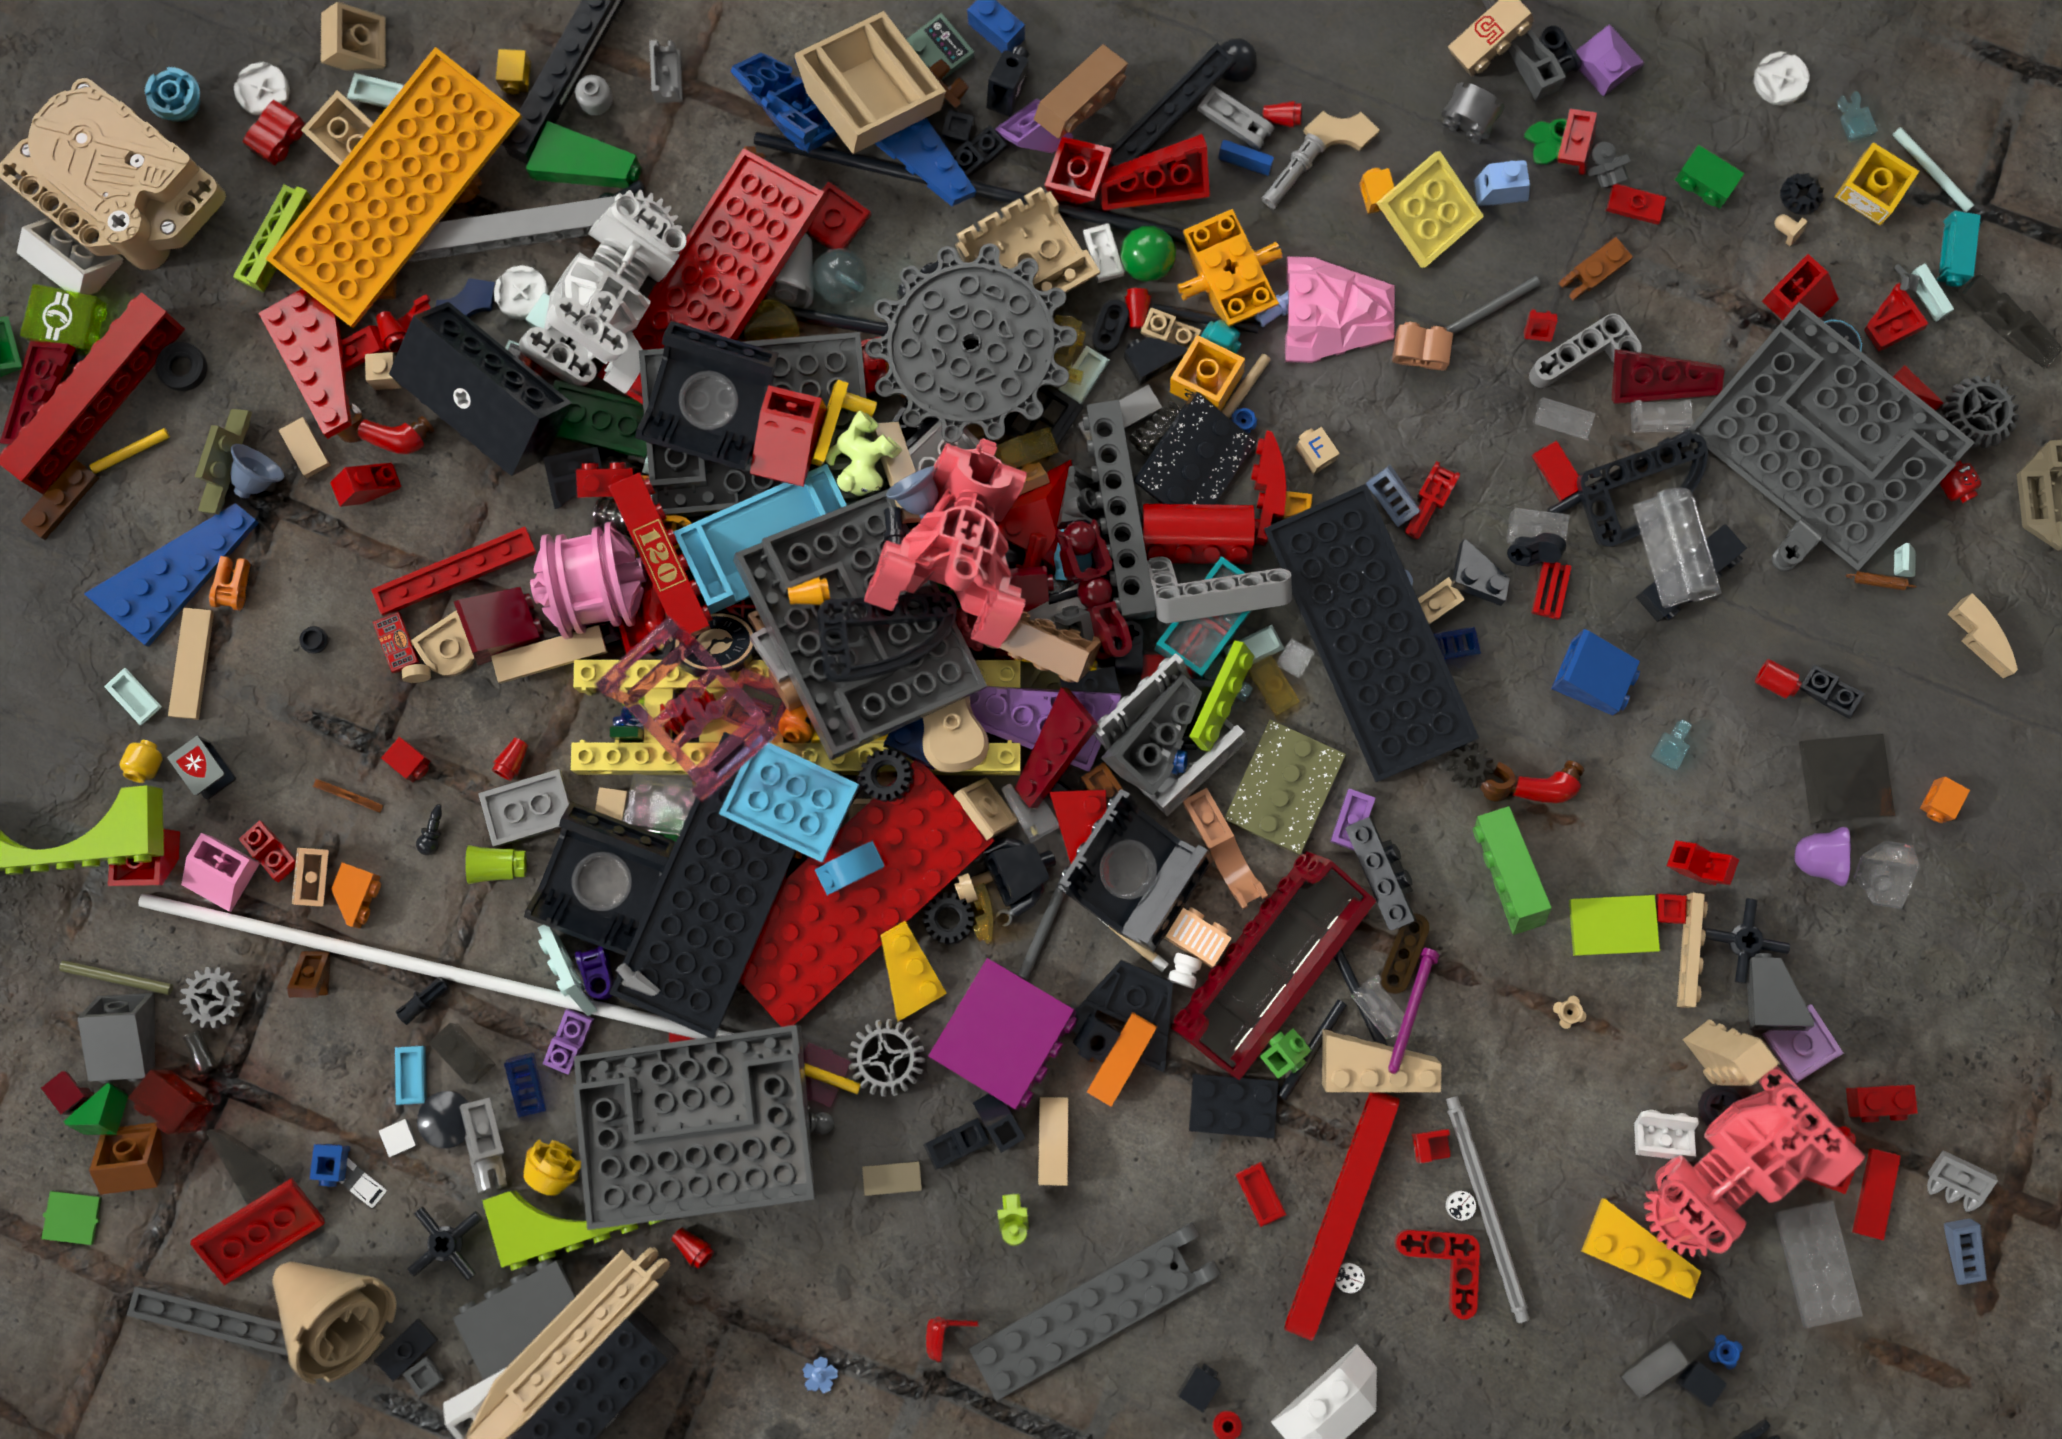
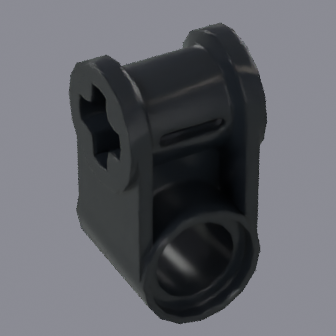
M1554 25L1546 27L1539 40L1555 55L1564 74L1572 70L1575 72L1580 70L1581 60L1579 55L1571 46L1564 31ZM1545 39L1553 40L1555 45H1549Z
M1127 621L1128 629H1133V634L1137 636L1133 638L1132 648L1127 655L1115 657L1116 674L1142 675L1144 656L1142 651L1143 629L1137 622ZM1117 637V650H1120L1122 641Z

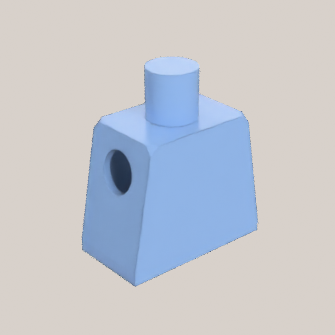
M1508 161L1487 165L1474 180L1477 206L1528 201L1530 183L1526 161Z

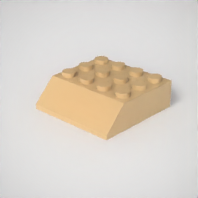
M884 11L795 53V59L807 94L853 154L941 110L946 92Z

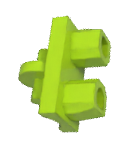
M1020 1194L1003 1195L1004 1210H998L1000 1232H1002L1003 1240L1011 1246L1021 1245L1027 1237V1230H1029L1027 1207L1021 1208Z

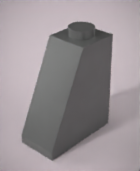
M1759 953L1749 960L1747 975L1750 1030L1809 1031L1814 1027V1020L1782 959L1772 958V954Z

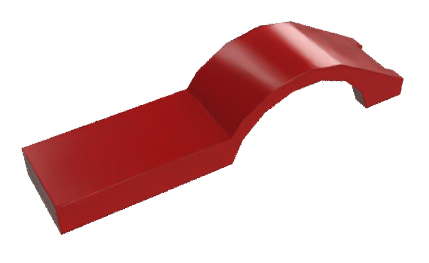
M425 294L414 300L412 309L397 319V322L405 332H407L413 315L431 309L429 295ZM369 325L342 340L343 370L346 373L364 363L365 354L388 351L382 345L378 325Z

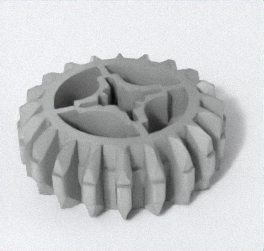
M887 1019L886 1028H882L881 1021L876 1020L877 1030L874 1031L869 1024L865 1025V1029L869 1034L865 1036L863 1033L858 1032L856 1035L862 1042L858 1044L852 1041L850 1044L852 1047L858 1048L857 1053H848L849 1058H857V1063L850 1064L849 1069L859 1068L860 1071L853 1076L854 1080L860 1079L863 1076L865 1080L861 1083L860 1087L864 1089L869 1083L873 1084L870 1089L871 1094H875L877 1088L881 1087V1096L883 1097L887 1095V1088H891L893 1096L898 1095L896 1087L898 1085L901 1086L903 1091H907L908 1086L905 1083L907 1079L913 1084L917 1082L911 1076L913 1071L917 1074H922L923 1072L922 1069L915 1067L916 1062H925V1058L916 1057V1053L923 1052L924 1047L919 1046L915 1048L913 1045L920 1040V1037L915 1036L910 1040L908 1036L912 1033L913 1029L909 1027L904 1033L901 1032L903 1023L900 1021L897 1023L896 1028L893 1029L891 1019ZM886 1034L900 1037L908 1048L902 1050L891 1049L886 1039ZM877 1037L878 1052L874 1056L864 1059V1051L868 1043ZM883 1043L889 1054L896 1055L901 1053L900 1056L894 1057V1061H891L892 1064L889 1065L890 1072L885 1062H872L879 1059V1056L882 1055L881 1052L884 1051ZM910 1056L906 1072L896 1079V1062ZM881 1066L885 1071L888 1082L874 1079L867 1072L866 1067Z

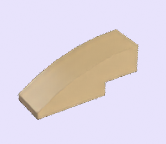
M1973 593L1962 598L1948 613L1955 622L1968 632L1961 641L2002 678L2014 674L2018 670L2014 654L1996 619Z
M1040 1097L1038 1185H1067L1068 1098Z

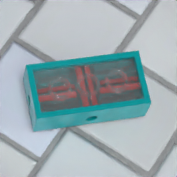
M1221 556L1204 580L1245 573ZM1253 610L1171 623L1156 643L1155 651L1165 658H1171L1177 653L1184 660L1189 675L1194 679H1202Z

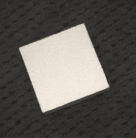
M408 1119L379 1130L389 1157L418 1146Z

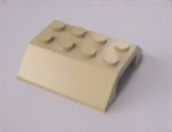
M1042 187L1024 196L1027 202L1026 205L1019 198L1001 208L1003 218H1000L999 214L994 212L978 221L980 231L977 232L974 225H971L956 234L960 242L955 244L963 262L969 263L976 260L981 247L988 243L995 244L999 248V262L1004 268H1014L1026 258L1034 259L1038 263L1039 270L1034 277L1033 285L1038 291L1060 288L1067 293L1100 274L1099 268L1087 249L1081 250L1058 213L1059 204L1051 191L1045 194Z

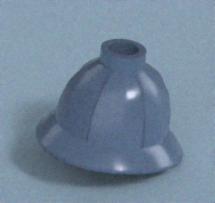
M242 444L232 445L231 453L234 461L231 467V482L235 486L234 493L242 498H249L251 494L263 492L272 483L279 482L284 478L282 469L264 454Z
M935 467L924 468L903 478L887 491V498L896 500L904 510L911 514L919 515L921 519L927 513H932L938 501V491L933 480Z

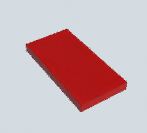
M293 1178L191 1239L190 1245L225 1286L324 1225L325 1219Z

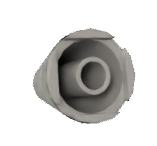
M806 233L766 293L768 302L794 307L804 305V308L812 304L814 297L812 240Z

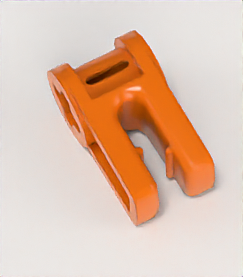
M220 556L215 579L209 594L211 607L230 606L233 610L239 611L243 608L250 570V562L247 559L239 558L236 562L235 570H233V561L227 556ZM233 571L234 574H233L232 581H231V583H230L231 572Z

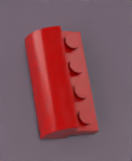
M1143 504L1142 533L1147 562L1154 557H1166L1170 559L1171 563L1216 564L1222 556L1232 564H1252L1255 534L1254 506Z

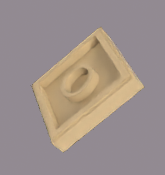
M987 778L964 787L953 795L986 840L1012 828L1019 822Z

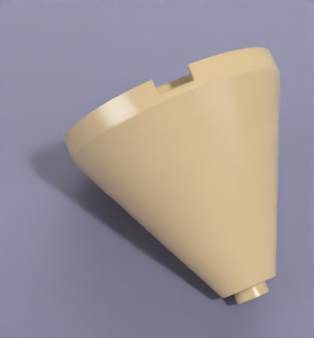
M288 1262L280 1265L273 1276V1286L290 1365L308 1383L315 1384V1379L324 1378L327 1382H332L355 1370L373 1354L385 1337L380 1332L386 1321L393 1323L396 1312L395 1295L380 1279L297 1262Z

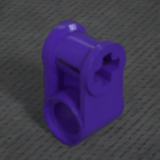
M598 946L596 949L583 953L581 951L575 952L577 965L582 975L586 992L598 1000L611 998L612 995L609 993L614 984L607 949ZM600 979H604L606 981L605 991L596 994L594 990L595 983Z

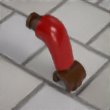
M352 403L350 405V412L353 417L351 419L352 426L337 435L344 442L354 443L362 439L393 453L411 454L424 447L423 440L427 438L426 433H433L434 428L423 416L418 418V423L413 422L410 425L403 423L396 427L381 425L367 419L364 420L360 409Z
M1568 760L1564 764V768L1553 773L1551 777L1531 778L1518 776L1516 779L1512 769L1499 762L1493 774L1501 778L1504 783H1497L1490 779L1482 783L1480 789L1484 797L1494 802L1506 799L1510 792H1513V796L1533 801L1554 804L1563 803L1576 796L1580 791L1581 784L1579 780L1580 776L1584 773V768L1579 763Z

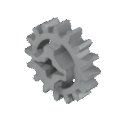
M205 967V974L202 971L196 970L194 972L196 979L187 978L185 981L190 985L189 988L181 989L180 991L186 994V998L180 1000V1004H185L188 1007L183 1011V1014L193 1015L190 1022L195 1024L200 1022V1027L208 1028L209 1025L212 1028H220V1021L225 1025H229V1016H239V1013L235 1010L236 1007L244 1006L243 1002L238 1001L240 996L245 995V991H238L237 989L242 984L241 980L232 981L235 973H225V968L217 967L215 971L213 967ZM205 981H207L205 986L198 989ZM226 986H227V988H228V990H229V995H228V993H227V991H226V989H225ZM204 994H212L216 998H220L221 1001H212L208 997H204ZM227 1006L223 1012L218 1014L221 1008Z

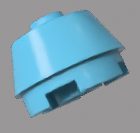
M168 67V70L156 76L154 74L151 75L146 83L145 94L147 104L155 115L163 119L182 122L189 120L197 113L200 106V90L197 81L192 75L174 67Z

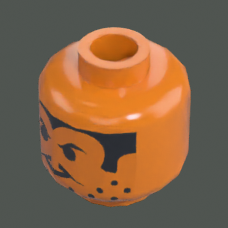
M803 705L790 712L786 708L778 722V729L781 735L792 743L808 742L815 730Z

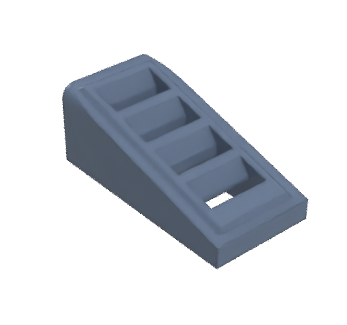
M1391 465L1384 468L1365 483L1397 527L1421 511ZM1388 478L1390 482L1381 488L1379 483ZM1394 486L1397 491L1386 497L1384 493ZM1401 495L1403 500L1392 506L1390 502ZM1407 504L1410 509L1399 516L1396 511Z
M1972 1219L1944 1223L1946 1240L1957 1284L1963 1285L1987 1280L1980 1224ZM1970 1243L1969 1247L1961 1248V1244ZM1973 1255L1971 1259L1963 1260L1962 1258L1963 1256ZM1975 1266L1976 1268L1974 1271L1964 1272L1966 1267Z

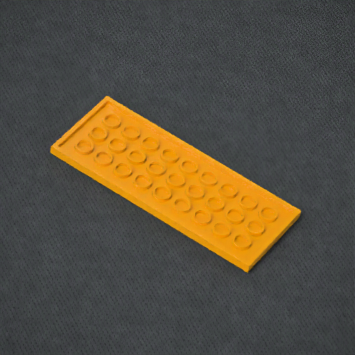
M435 47L265 259L354 328L522 119V115Z

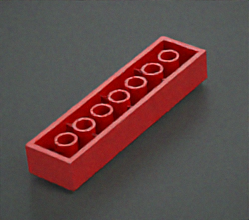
M143 293L133 298L120 318L115 319L111 323L108 332L102 339L97 340L93 344L91 352L85 359L75 365L73 373L67 380L57 386L55 394L49 401L39 407L37 415L32 421L21 428L19 436L14 442L3 449L0 455V465L21 482L44 495L155 366L160 351L167 345L174 343L185 328Z

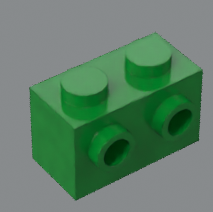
M1698 145L1675 178V181L1684 190L1694 192L1702 197L1706 204L1720 209L1744 173Z

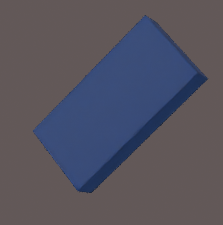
M1223 140L1218 159L1268 176L1274 157Z

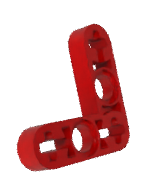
M1410 1229L1400 1231L1396 1235L1394 1243L1397 1251L1402 1255L1451 1260L1450 1311L1459 1319L1466 1320L1472 1318L1477 1311L1480 1246L1477 1239L1464 1233ZM1407 1235H1410L1412 1240L1422 1241L1421 1235H1425L1423 1241L1425 1252L1420 1253L1422 1248L1420 1246H1411L1410 1251H1406V1247L1401 1245V1240H1406ZM1434 1237H1441L1445 1243V1247L1440 1253H1433L1429 1248L1430 1240ZM1454 1237L1452 1241L1454 1244H1464V1239H1467L1468 1244L1473 1245V1249L1468 1250L1467 1255H1464L1462 1250L1452 1249L1453 1255H1449L1451 1249L1449 1238ZM1462 1268H1467L1472 1273V1280L1466 1285L1460 1284L1457 1280V1272ZM1456 1288L1462 1290L1472 1289L1471 1295L1465 1293V1302L1470 1304V1309H1465L1464 1314H1461V1310L1456 1308V1303H1461L1462 1293H1456Z

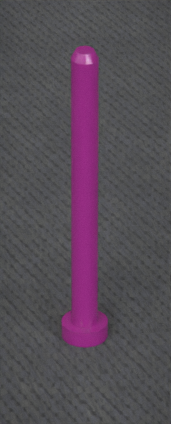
M1422 948L1419 956L1421 964L1388 1065V1070L1392 1074H1396L1400 1069L1432 964H1437L1439 959V953L1429 948Z

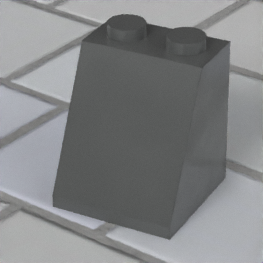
M154 993L97 996L77 1017L88 1081L111 1083L119 1079H128L130 1082H136L145 1079L155 1067Z

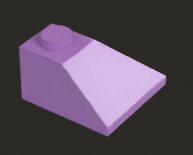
M1610 24L1576 50L1581 60L1580 71L1603 97L1644 65L1640 57Z
M1038 99L1032 101L995 129L998 135L1019 147L1049 153L1057 151L1061 138H1056L1033 120L1040 102ZM1071 133L1063 136L1071 139L1074 138Z

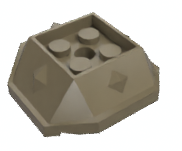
M2050 440L2017 473V483L2023 528L2054 549L2062 551V440Z

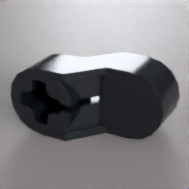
M1542 533L1534 537L1521 536L1515 538L1507 550V556L1511 562L1519 566L1530 567L1540 562L1555 563L1562 557L1567 545L1561 536L1553 533Z

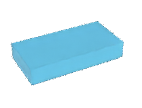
M426 1046L395 1048L396 1105L424 1103L427 1099Z

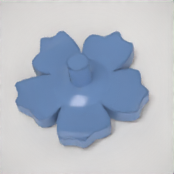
M820 1356L814 1360V1365L806 1363L802 1369L804 1377L809 1378L805 1383L808 1391H817L819 1387L823 1393L830 1391L833 1385L831 1379L838 1377V1370L832 1364L827 1366V1358Z

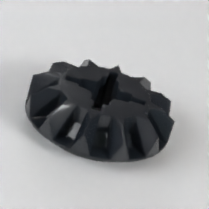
M1797 172L1793 176L1788 177L1782 184L1780 190L1781 201L1789 211L1799 215H1807L1816 211L1824 200V187L1820 186L1819 178L1814 179L1809 173L1799 174ZM1809 188L1806 194L1807 197L1802 196L1796 199L1800 190Z
M1715 1085L1702 1092L1700 1101L1697 1104L1699 1106V1116L1706 1126L1709 1127L1718 1117V1111L1710 1107V1105L1719 1104L1720 1099H1722L1723 1105L1728 1108L1734 1102L1742 1100L1736 1090L1726 1085Z

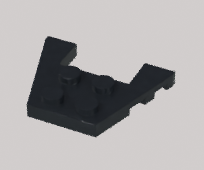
M1121 959L1075 1009L1077 1012L1075 1018L1078 1020L1072 1031L1079 1033L1090 1014L1095 1016L1097 1010L1123 1022H1127L1133 1012L1157 1026L1143 1052L1140 1062L1164 1072L1173 982Z

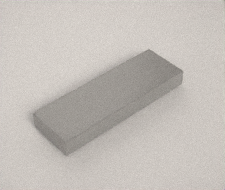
M1149 384L1119 401L1124 431L1162 410V406ZM1083 421L1078 423V427L1086 441L1091 440L1089 430L1084 431ZM1100 429L1097 432L1101 437H1108L1112 434L1108 429Z

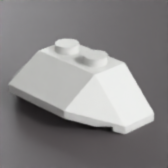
M1356 1344L1270 1422L1285 1439H1346L1376 1412L1377 1367Z

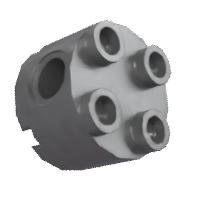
M1460 82L1456 85L1451 100L1441 112L1444 118L1442 125L1451 131H1456L1457 128L1467 133L1465 137L1468 140L1479 144L1482 139L1489 138L1492 126L1504 111V105L1502 102L1499 105L1495 104L1498 98L1485 89L1470 83L1465 88L1464 82Z

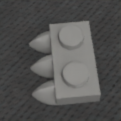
M1943 1150L1928 1172L1927 1188L1929 1194H1935L1947 1186L1945 1193L1947 1203L1955 1202L1965 1195L1964 1209L1966 1212H1969L1983 1204L1998 1180L1996 1175Z

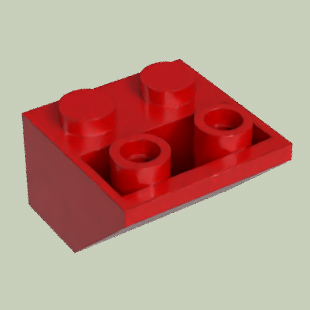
M1807 254L1768 293L1762 302L1783 321L1798 302L1818 318H1821L1839 300V297L1828 271Z

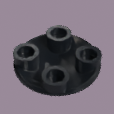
M441 1091L428 1097L421 1105L417 1116V1126L422 1138L428 1144L442 1149L453 1148L463 1143L467 1133L460 1106L461 1104L469 1103V1101L458 1092Z

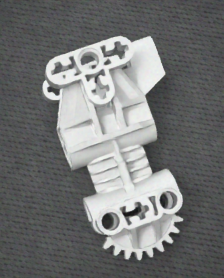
M628 190L624 195L621 193L617 194L615 202L593 224L589 231L590 236L601 242L600 246L591 259L579 252L566 268L550 294L544 329L541 327L530 328L520 338L519 348L521 352L564 382L585 387L596 376V366L591 361L593 358L596 357L605 364L609 362L605 369L607 373L603 380L625 394L640 373L639 350H643L631 331L637 327L651 302L638 290L647 275L657 282L662 280L678 259V253L685 247L687 242L686 236L681 230L682 226L674 225L673 223L678 216H670L668 214L672 208L671 206L661 207L663 203L662 198L654 202L653 193L644 198L642 190H639L635 197L631 190ZM568 337H571L573 340L568 345L564 342L567 341ZM533 338L537 341L536 346L532 344ZM553 353L560 354L563 363L557 362L553 358ZM580 370L583 371V373H582V376H583V377H581V376L579 375Z

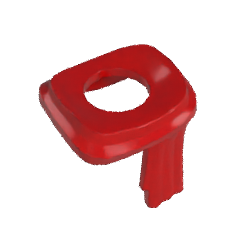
M942 1317L930 1319L926 1332V1350L929 1358L937 1363L943 1362L942 1351L946 1328L949 1326H978V1321L949 1320Z

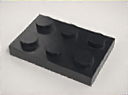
M1193 1074L1188 1131L1274 1139L1278 1081L1247 1078L1238 1080L1235 1077Z

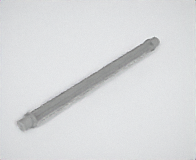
M1458 1096L1447 1098L1446 1102L1449 1108L1447 1112L1450 1115L1456 1137L1459 1141L1460 1150L1504 1282L1511 1312H1514L1517 1323L1530 1320L1527 1312L1528 1305L1525 1302L1476 1146L1471 1136L1464 1106H1461Z

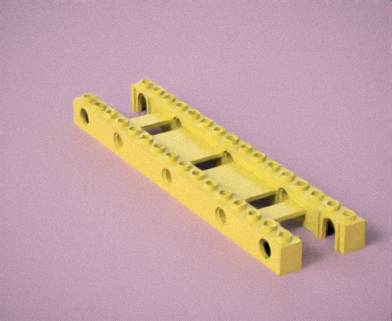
M574 660L573 687L579 693H586L588 696H592V693H596V688L615 689L622 696H626L627 693H645L643 743H622L620 740H615V743H588L585 740H580V743H572L571 771L577 775H705L724 732L750 743H753L755 737H759L836 774L841 773L842 775H859L863 769L861 765L863 762H867L868 759L866 757L869 754L872 756L874 751H883V749L887 748L883 747L885 740H874L830 761L822 743H812V741L811 743L800 744L784 743V737L781 735L778 725L775 728L774 735H771L728 717L729 710H732L730 709L731 705H735L732 704L734 703L733 700H737L734 698L739 697L736 695L740 694L741 691L739 690L742 689L743 683L780 697L769 680V668L763 660H752L745 667V675L744 669L739 672L733 671L727 674L716 675V678H701L691 675L679 666L677 660ZM975 660L987 686L1020 688V660ZM705 687L709 693L714 694L722 718L719 719L713 713V722L708 723L702 717L699 743H672V729L671 737L669 738L660 717V704L663 703L667 709H670V700L673 699V693H679V690H699L700 697H702V688ZM747 701L746 705H742L745 707L734 710L733 718L767 732L770 731L769 727L773 724L770 722L773 721L769 720L772 719L764 720L767 718L759 717L761 716L760 712L749 708L751 702ZM756 701L752 703L753 706L768 712L770 711L768 709H771ZM782 702L781 707L779 709L781 711H779V714H777L780 716L777 717H782L784 713V702ZM740 711H746L762 719L755 720L757 718L748 717L750 715L742 714L743 712ZM1008 740V743H989L988 753L984 761L969 770L960 772H943L936 768L935 770H930L935 775H1020V743H1012V740ZM906 758L910 763L914 762L913 760ZM884 765L877 772V775L879 772H893L897 775V770L892 765Z

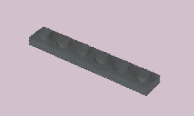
M142 1286L134 1288L127 1316L288 1356L282 1324L279 1320Z

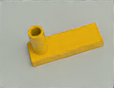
M837 380L831 392L811 464L821 466L824 463L841 408L856 413L861 410L872 417L877 402L846 392L849 383Z

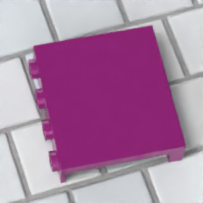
M987 958L928 1056L1019 1111L1021 1107L1026 1108L1034 1095L1031 1090L1036 1081L1041 1083L1046 1076L1048 1068L1045 1066L1051 1057L1056 1058L1063 1046V1043L1060 1041L1065 1032L1070 1034L1078 1020L1075 1018L1077 1012Z

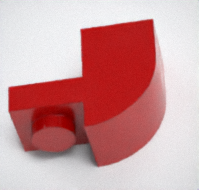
M1675 840L1666 866L1681 875L1714 886L1717 883L1730 886L1740 859L1733 855L1710 852L1697 843Z

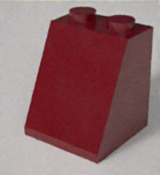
M521 587L454 601L478 666L492 661L491 656L541 642L539 635L544 634L539 618L533 620L530 610L535 609L529 593L523 594Z

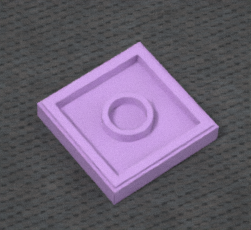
M1812 1004L1806 1006L1814 1020V1027L1809 1031L1768 1030L1762 1034L1794 1083L1799 1082L1843 1054V1051Z

